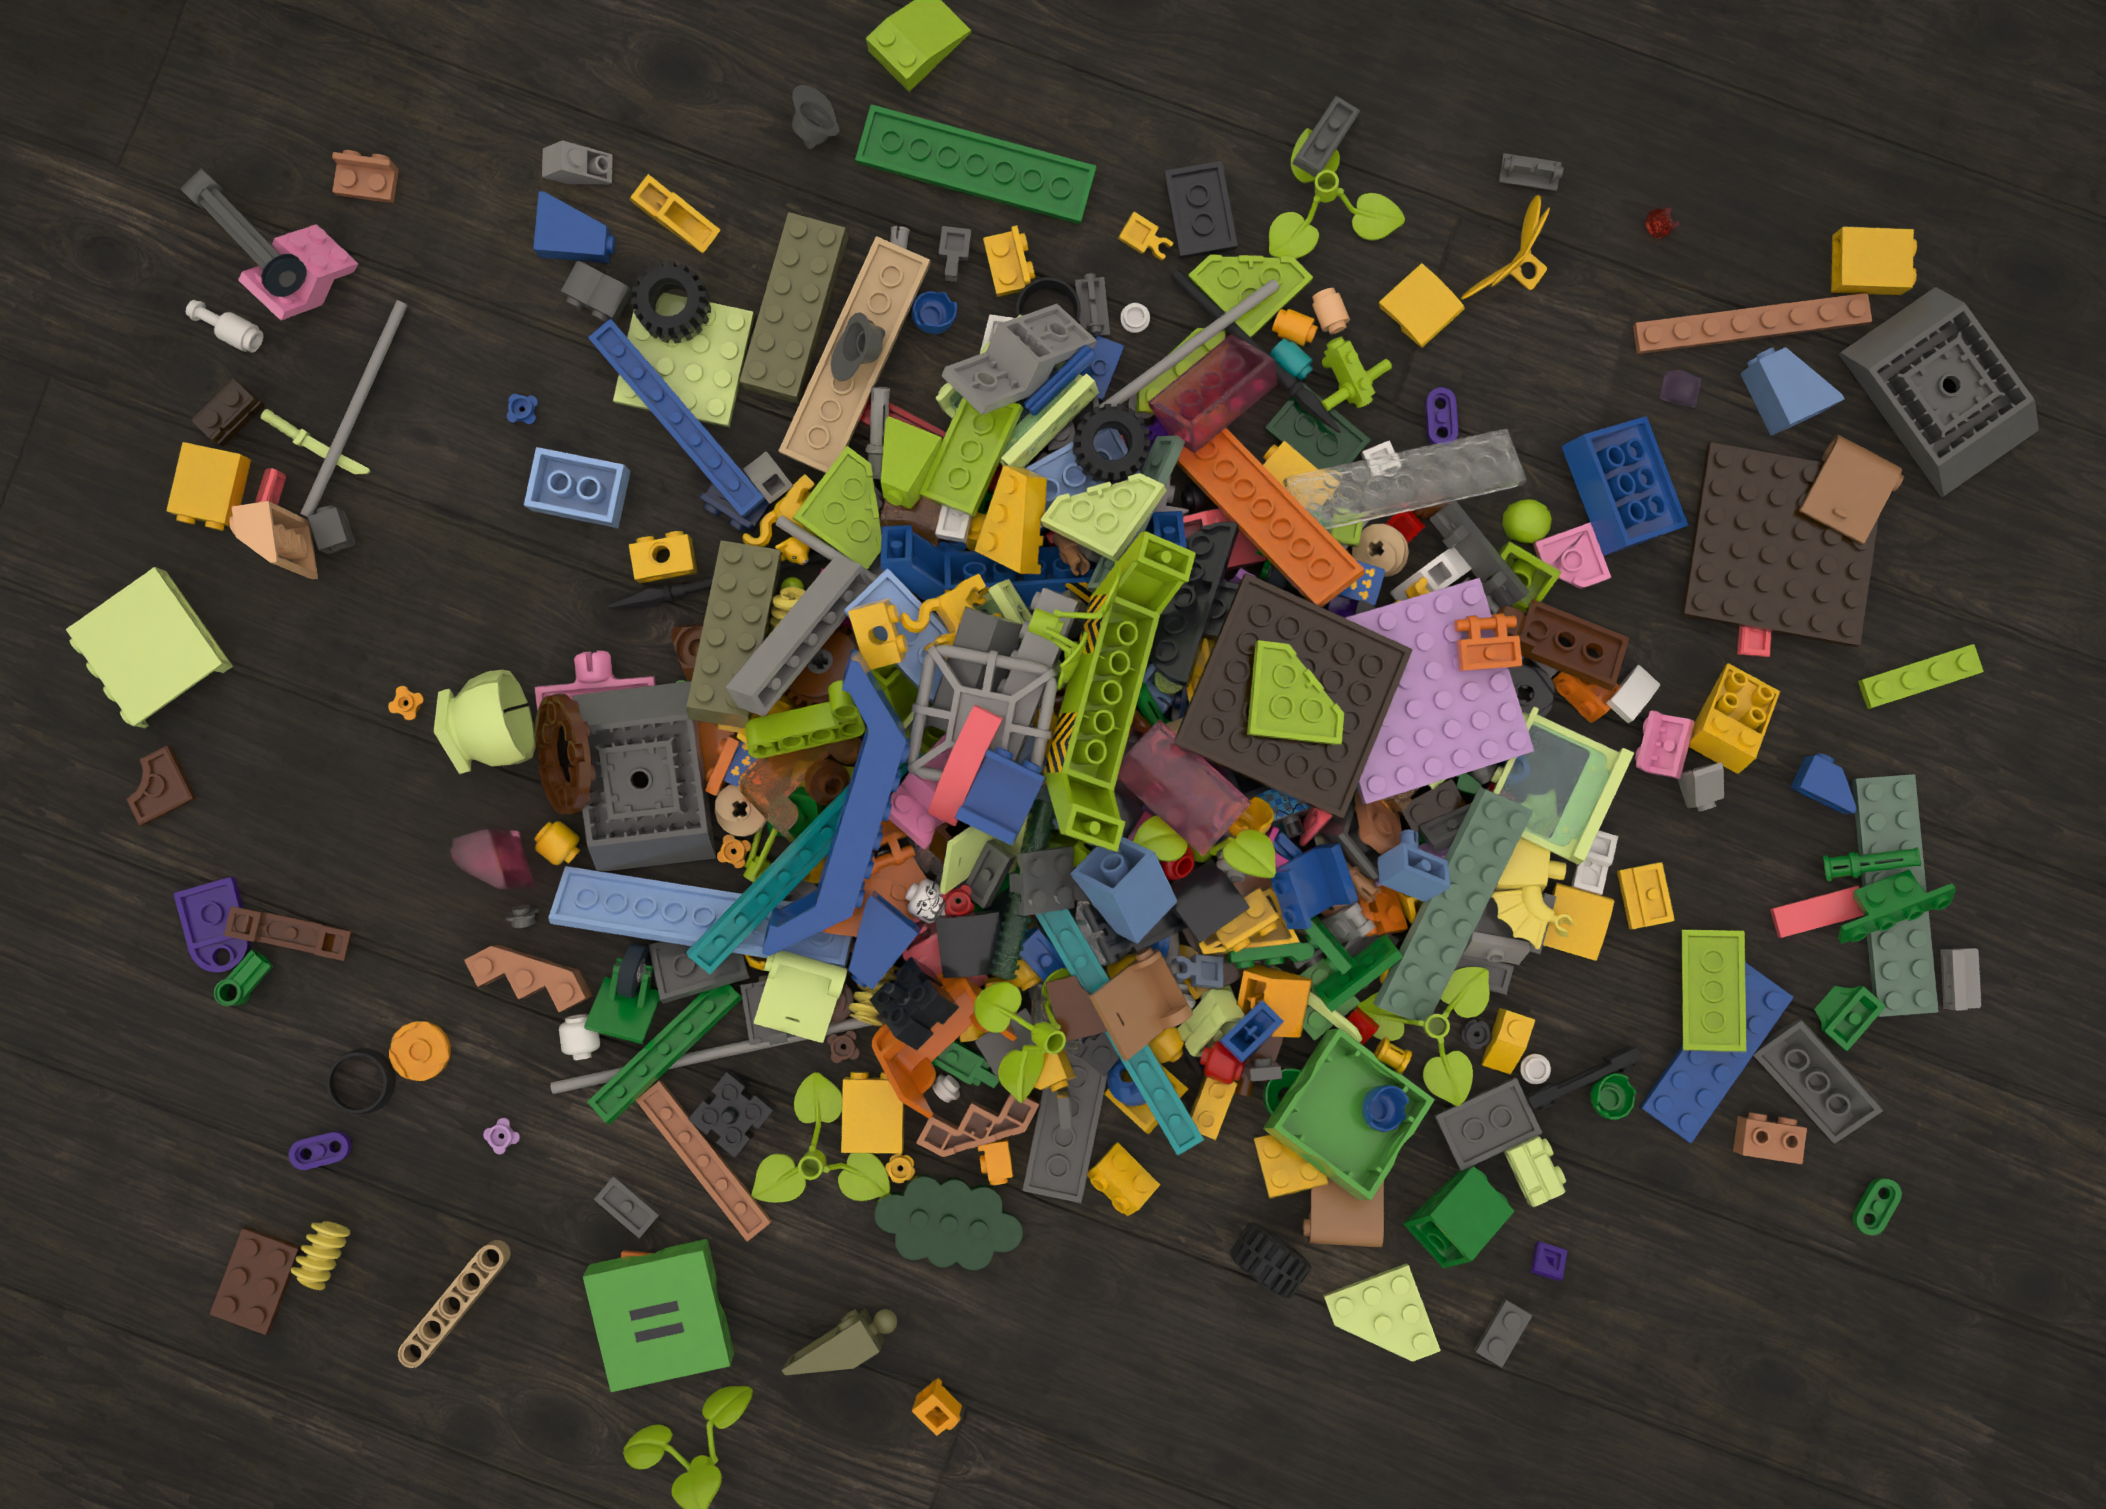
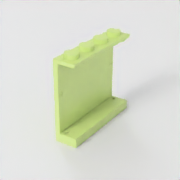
M156 567L149 570L66 629L72 638L69 641L73 648L85 656L88 661L86 663L88 670L95 677L101 679L105 685L103 687L105 694L109 699L117 702L122 709L120 711L121 717L131 726L148 727L149 725L145 719L212 672L224 673L233 667L167 571Z

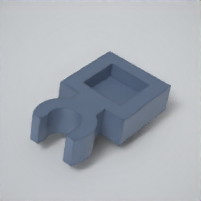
M1195 954L1191 956V961L1184 956L1171 960L1172 964H1179L1182 967V973L1173 974L1176 981L1191 978V987L1223 988V957Z

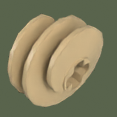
M1372 524L1362 529L1359 546H1352V557L1355 560L1383 568L1385 570L1384 577L1397 574L1407 563L1409 554L1408 543L1401 532L1389 525ZM1379 546H1381V549L1384 550L1381 556L1378 555L1379 553L1376 552V549Z
M732 784L728 785L719 792L715 801L717 822L724 831L734 836L745 837L753 835L766 824L765 811L769 803L763 792L760 795H755ZM738 803L742 805L747 803L748 806L745 811L748 814L745 817L744 815H736L739 810L737 807Z

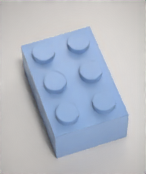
M536 447L524 506L534 512L619 528L631 471L623 464Z

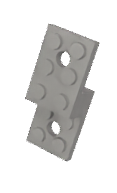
M1054 304L998 324L985 353L946 366L942 377L974 409L983 415L1031 396L1048 380L1055 364L1070 359L1083 345H1088L1093 349L1097 340L1058 304Z

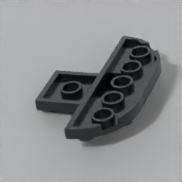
M1234 522L1208 524L1202 526V530L1186 538L1187 549L1196 553L1189 581L1183 583L1159 617L1149 658L1162 676L1183 687H1189L1204 638L1216 641L1239 586L1237 583L1223 581L1239 532L1238 524Z

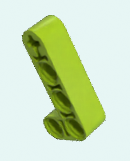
M842 680L836 681L828 688L829 702L749 720L745 725L748 754L754 758H767L856 738L865 732V722L850 692L842 690Z

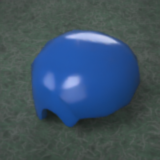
M928 291L921 293L912 304V320L925 333L932 335L944 333L955 322L957 302H952L946 292L936 293Z
M1393 1085L1373 1087L1366 1093L1363 1099V1118L1371 1129L1381 1132L1394 1130L1406 1118L1404 1108L1409 1103V1099L1402 1088Z

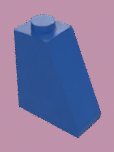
M539 191L533 250L540 258L610 263V255L615 253L616 239L615 236H612L608 227L550 194Z
M875 890L866 900L849 966V971L853 974L851 976L852 979L864 988L868 986L872 990L922 929Z

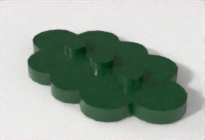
M919 1174L907 1182L904 1193H887L877 1201L875 1206L877 1225L883 1231L895 1234L896 1248L904 1258L920 1260L927 1256L929 1261L938 1267H948L958 1262L963 1268L968 1270L982 1269L990 1263L994 1251L1009 1252L1020 1244L1023 1237V1228L1020 1220L1014 1214L1002 1211V1199L994 1187L977 1185L970 1188L963 1179L958 1177H950L940 1183L931 1175Z

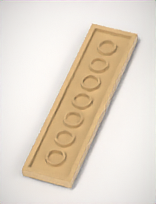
M875 237L778 451L780 454L826 474L844 448L849 445L871 396V387H875L928 271L931 264L929 259L882 238ZM861 312L866 315L869 323L882 327L885 330L881 353L874 362L860 364L855 374L847 381H838L831 372L832 354L845 331L850 317L855 313Z

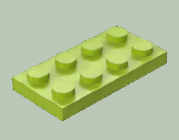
M962 397L919 494L923 498L975 517L1021 416L1023 407L1020 404L1011 403L982 415Z
M1682 930L1683 1051L1746 1053L1744 931Z

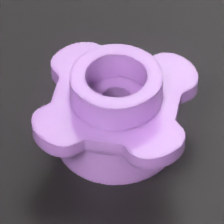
M507 1118L499 1119L494 1127L487 1128L483 1133L484 1139L493 1147V1151L496 1154H503L509 1145L518 1143L520 1139L519 1133L513 1131ZM500 1133L504 1134L503 1139L499 1138Z

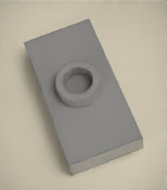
M1473 932L1462 955L1487 959L1493 963L1505 962L1519 965L1529 953L1530 945L1529 942L1524 940Z

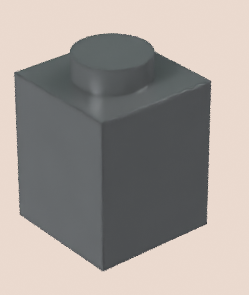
M329 505L318 508L316 514L308 516L318 550L331 554L356 545L345 511Z

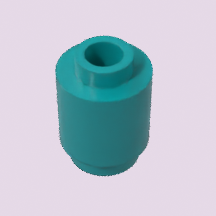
M1286 338L1280 341L1269 354L1287 373H1290L1300 381H1303L1313 370L1310 366L1313 359L1295 342H1289Z

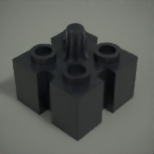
M910 957L895 973L897 980L894 983H885L869 1000L879 1015L887 1019L885 1023L894 1037L917 1051L934 1034L931 1028L937 1022L943 1025L956 1012L959 1006L949 992L941 988L943 984L933 970Z
M731 1069L725 1073L711 1090L717 1095L716 1098L712 1100L708 1097L703 1100L688 1120L706 1135L712 1130L721 1136L716 1143L735 1158L754 1137L755 1134L750 1131V1128L754 1126L759 1129L763 1126L777 1106L760 1092L754 1096L747 1092L746 1089L750 1084Z

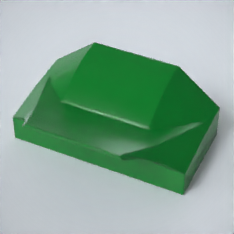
M1835 985L1814 1010L1821 1021V1031L1843 1051H1848L1886 1006L1864 986L1845 988Z

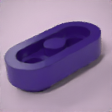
M1439 387L1432 390L1425 400L1426 429L1429 442L1435 447L1445 448L1450 446L1458 436L1456 397L1451 390ZM1436 400H1441L1444 403L1443 409H1438L1435 406ZM1438 429L1445 430V438H1440L1437 435Z
M333 1131L305 1138L291 1146L289 1160L295 1168L300 1170L335 1163L345 1159L350 1154L352 1142L349 1136L341 1131ZM334 1141H338L341 1144L340 1151H336L333 1148ZM305 1148L310 1149L312 1152L310 1159L304 1156Z

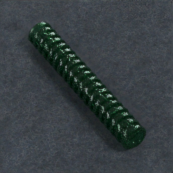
M1041 799L1034 801V809H1030L1032 817L1031 819L1028 818L1027 821L1030 825L1029 828L1025 829L1027 837H1023L1025 846H1021V851L1027 852L1050 847L1048 839L1052 838L1053 834L1050 831L1055 827L1052 824L1053 819L1056 820L1052 802ZM1016 865V870L1021 874L1020 866ZM1016 892L1009 894L1011 902L1006 905L1009 910L1004 913V917H1007L1006 922H1002L1004 930L999 933L1002 938L1001 941H997L999 950H995L994 953L997 955V958L992 961L995 966L994 969H990V973L993 976L1007 980L1017 979L1015 971L1020 968L1017 963L1018 960H1022L1020 951H1024L1025 948L1022 946V943L1027 940V937H1024L1025 932H1029L1027 923H1031L1032 920L1029 918V915H1019L1021 893Z

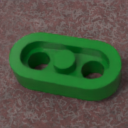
M1880 1177L1874 1179L1869 1184L1853 1213L1852 1219L1856 1229L1867 1235L1880 1234L1885 1229L1901 1200L1902 1192L1900 1186L1888 1178ZM1884 1187L1886 1194L1880 1198L1878 1192ZM1870 1213L1871 1220L1865 1224L1864 1216Z

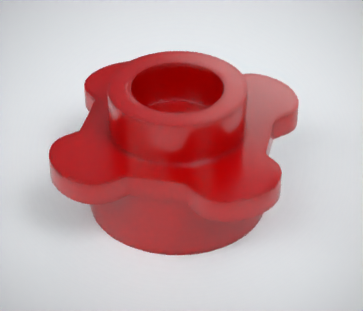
M963 884L960 888L951 889L945 895L941 894L946 902V915L960 916L973 912L975 906L970 899L972 892L970 886ZM957 898H960L961 902L956 903L955 900Z

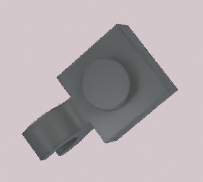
M942 226L939 258L947 259L945 281L957 282L959 261H968L972 236L971 229Z

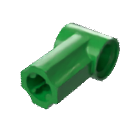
M252 949L225 980L217 983L214 988L215 1000L222 1006H240L245 1004L250 998L253 989L273 968L271 961ZM231 985L237 988V996L234 1000H230L227 994Z

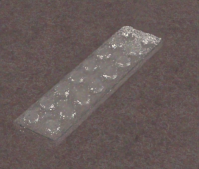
M1506 428L1285 477L1283 483L1290 494L1327 530L1447 503L1454 499L1460 500L1522 486L1527 479Z

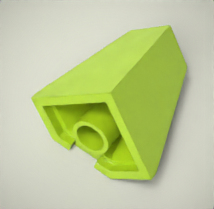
M887 417L885 420L881 486L884 499L895 506L902 505L909 509L914 506L922 497L919 492L941 446L942 439L940 436L895 418Z

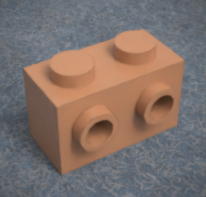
M1749 1112L1748 1117L1738 1116L1733 1152L1744 1156L1802 1164L1807 1128L1797 1125L1796 1119L1778 1117V1122L1768 1121L1765 1114Z

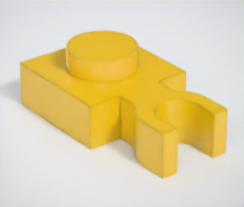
M1136 212L1131 214L1117 238L1141 254L1148 247L1151 249L1152 254L1161 261L1164 260L1166 255L1159 252V244H1165L1168 248L1173 245V242L1169 239L1155 236L1159 227Z

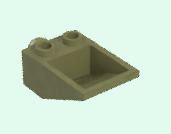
M856 1309L850 1311L840 1319L842 1322L837 1327L789 1356L782 1372L784 1375L854 1369L880 1352L884 1341L881 1334H889L897 1326L895 1313L891 1310L883 1309L878 1311L872 1320L866 1309L859 1313Z

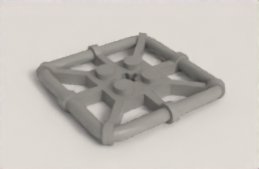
M935 644L928 648L929 652L923 663L917 701L912 706L914 717L909 740L908 767H906L909 773H914L923 779L939 782L943 770L925 767L924 765L947 749L954 747L974 705L1003 718L989 749L995 751L997 746L1008 750L1011 732L1034 736L1035 741L1031 762L1042 767L1047 740L1051 739L1052 731L1049 729L1057 692V672L1055 669H1050L1042 663L999 655V651L994 650L988 653L952 645L936 646ZM945 657L987 665L983 688L963 686L945 660ZM936 664L954 689L951 711L928 706ZM996 667L1040 676L1013 695L992 691ZM1045 683L1037 728L1014 724L1017 702ZM926 715L949 719L945 741L919 758Z

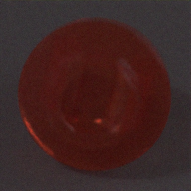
M1657 208L1648 214L1646 226L1653 237L1664 238L1679 226L1678 221L1674 223L1669 214L1672 211L1671 208Z

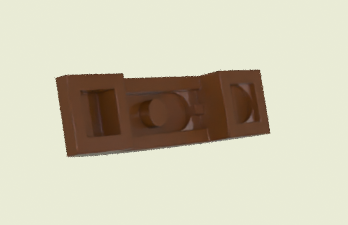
M236 906L230 907L224 936L305 951L341 961L346 959L352 931L334 926Z

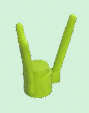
M763 827L755 834L749 857L744 865L747 869L743 876L748 880L755 882L772 864L766 857L778 833L777 828L772 829L760 856H756Z

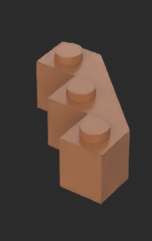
M502 945L490 946L464 960L477 987L488 985L506 975L518 999L527 998L547 988L558 1012L566 1011L593 997L580 970L531 954H525Z
M1010 1093L1000 1113H997L972 1100L959 1126L933 1113L934 1115L928 1119L916 1143L941 1157H946L956 1152L1023 1133L1031 1122L1039 1106V1101L1028 1095L1024 1102L1020 1103Z

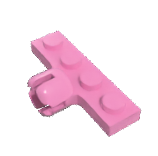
M583 652L574 658L576 671L574 683L535 687L537 711L545 696L566 694L573 700V695L653 686L656 685L655 676L615 678L612 674L611 657L608 652Z

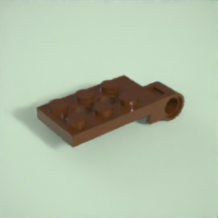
M1533 599L1527 607L1526 614L1517 608L1509 606L1501 607L1497 610L1496 614L1503 613L1505 616H1516L1517 625L1515 628H1507V636L1520 637L1521 656L1609 691H1612L1616 686L1629 637ZM1564 637L1569 640L1571 647L1562 646L1558 638ZM1586 649H1594L1598 653L1599 658L1590 657Z

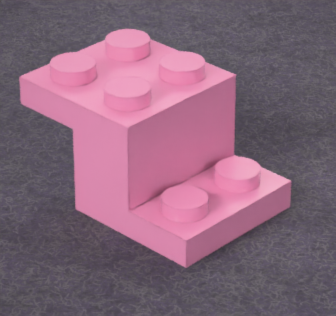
M315 224L276 237L272 243V246L281 255L293 254L306 266L307 275L305 281L293 294L285 297H276L270 294L262 284L261 275L263 270L259 266L242 271L238 281L280 320H284L323 305L334 279L355 272L358 263L329 237L323 229Z
M946 733L929 751L945 741ZM953 748L947 749L924 766L944 770ZM908 773L898 787L897 792H893L891 795L890 804H892L888 819L925 850L932 841L936 827L945 822L928 814L938 782L920 778L914 773Z

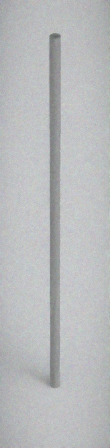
M877 1015L876 1017L883 1023L887 1021V1019L882 1017L881 1015ZM848 1018L836 1023H829L826 1035L872 1025L855 1018ZM796 1036L787 1038L788 1042L770 1045L769 1042L750 1045L749 1040L685 1053L669 1069L807 1039ZM623 1067L551 1082V1091L553 1094L607 1083Z

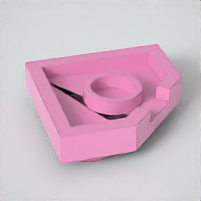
M1591 522L1533 543L1537 557L1561 571L1558 579L1577 588L1583 589L1611 578Z

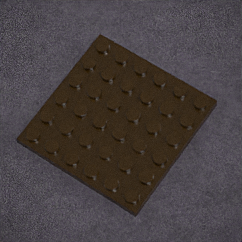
M1710 442L1706 449L1681 616L1858 647L1861 645L1879 517L1866 542L1861 544L1799 511L1824 465L1823 462Z
M1245 573L1172 744L1336 818L1344 819L1413 649ZM1256 641L1285 643L1293 648L1297 653L1298 659L1306 669L1313 673L1325 688L1323 690L1334 704L1337 703L1344 712L1341 745L1247 735Z

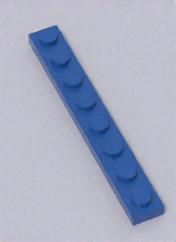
M611 318L588 337L743 518L765 500V497Z

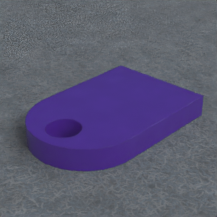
M228 877L173 893L187 947L193 961L202 969L210 972H226L235 969L250 952L252 944L251 941L224 936L230 907L244 908L236 877ZM222 948L227 949L230 953V960L226 965L220 964L217 960V953Z

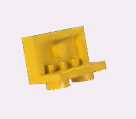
M1118 1142L1087 1173V1177L1094 1188L1103 1192L1112 1201L1114 1208L1126 1216L1138 1211L1160 1186Z

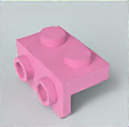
M1651 710L1643 724L1644 736L1642 744L1636 751V768L1646 773L1680 779L1695 722L1691 719L1663 715Z

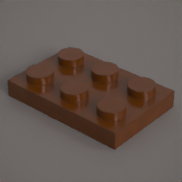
M249 1227L242 1228L210 1315L264 1335L270 1333L292 1275L290 1270L296 1265V1257L299 1256L301 1247Z

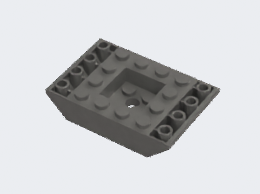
M1937 287L1931 289L1839 353V356L1941 497H1944L2039 431L2035 399L1968 306ZM1944 379H1951L1955 383L1956 389L1954 393L1951 394L1944 390Z
M692 681L573 695V701L576 700L579 704L583 721H587L590 727L588 742L591 764L595 769V781L591 782L590 803L586 804L582 811L587 847L595 868L599 872L717 858L708 792L705 791L707 782H705L706 775L699 722L689 720L686 708ZM637 771H642L648 776L649 782L644 788H639L633 783V775Z

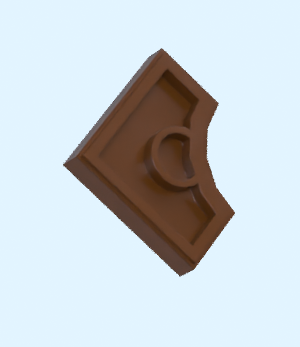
M165 746L140 759L143 769L141 783L136 792L126 800L138 825L144 826L196 799L171 746Z
M1076 974L1046 982L1055 1020L1061 1025L1060 1031L1064 1033L1066 1041L1107 1032L1089 997L1091 993L1080 984Z

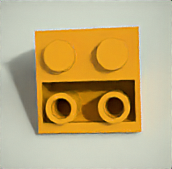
M1258 963L1254 964L1255 967L1244 970L1237 1003L1244 1015L1246 1016L1262 1000L1284 1021L1271 1037H1300L1312 979L1275 968H1267Z

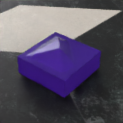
M1538 1241L1535 1244L1531 1273L1557 1281L1562 1280L1568 1250Z

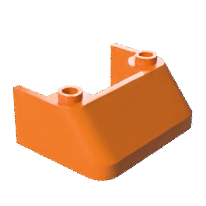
M942 971L937 975L943 984L941 988L949 992L959 1008L943 1025L937 1022L931 1028L934 1034L917 1051L896 1039L886 1023L876 1032L872 1040V1049L899 1101L929 1119L934 1114L923 1093L932 1086L936 1077L932 1061L972 1024L980 1031L988 1032L978 1023L974 1013L976 998L983 990L970 976L943 978ZM1010 1024L1003 1032H1000L1011 1041L1017 1038Z

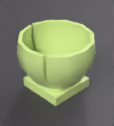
M488 671L468 680L456 697H454L450 689L438 692L434 734L459 774L471 771L473 759L489 766L520 764L533 757L536 743L530 707L526 706L503 712L504 709L528 703L519 682L510 671Z

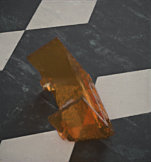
M856 737L767 758H758L740 776L738 781L739 791L777 831L792 843L796 837L789 829L798 819V809L788 797L806 779L807 773L812 766L819 761L825 760L830 754L840 763H854L857 760L862 741Z

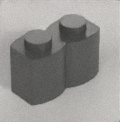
M580 261L576 262L561 290L562 294L567 298L565 301L567 304L580 311L583 307L592 310L591 316L603 323H606L610 318L613 322L617 323L632 296V290L627 285Z

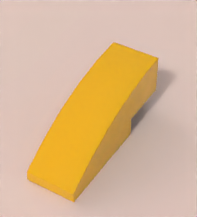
M649 174L629 198L642 211L702 254L720 232L718 227L677 194L671 193Z

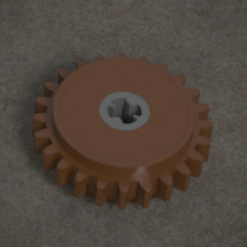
M845 625L842 630L841 626H838L784 692L793 705L796 704L799 708L829 702L828 688L832 683L843 680L851 649L860 651L855 633L852 632L848 625Z

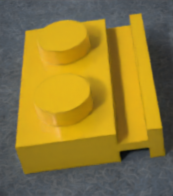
M1662 862L1617 871L1629 929L1675 921Z

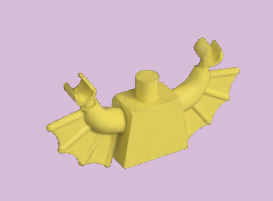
M1550 790L1548 793L1539 796L1528 794L1527 799L1521 805L1533 810V813L1525 828L1549 838L1560 817H1557L1555 791ZM1521 837L1491 897L1498 907L1497 918L1511 927L1513 937L1528 940L1535 949H1540L1548 922L1555 925L1556 933L1561 937H1568V931L1560 927L1561 924L1566 923L1574 927L1573 920L1569 915H1555V911L1544 903L1542 892L1547 886L1548 878L1564 880L1566 862L1550 860V851Z

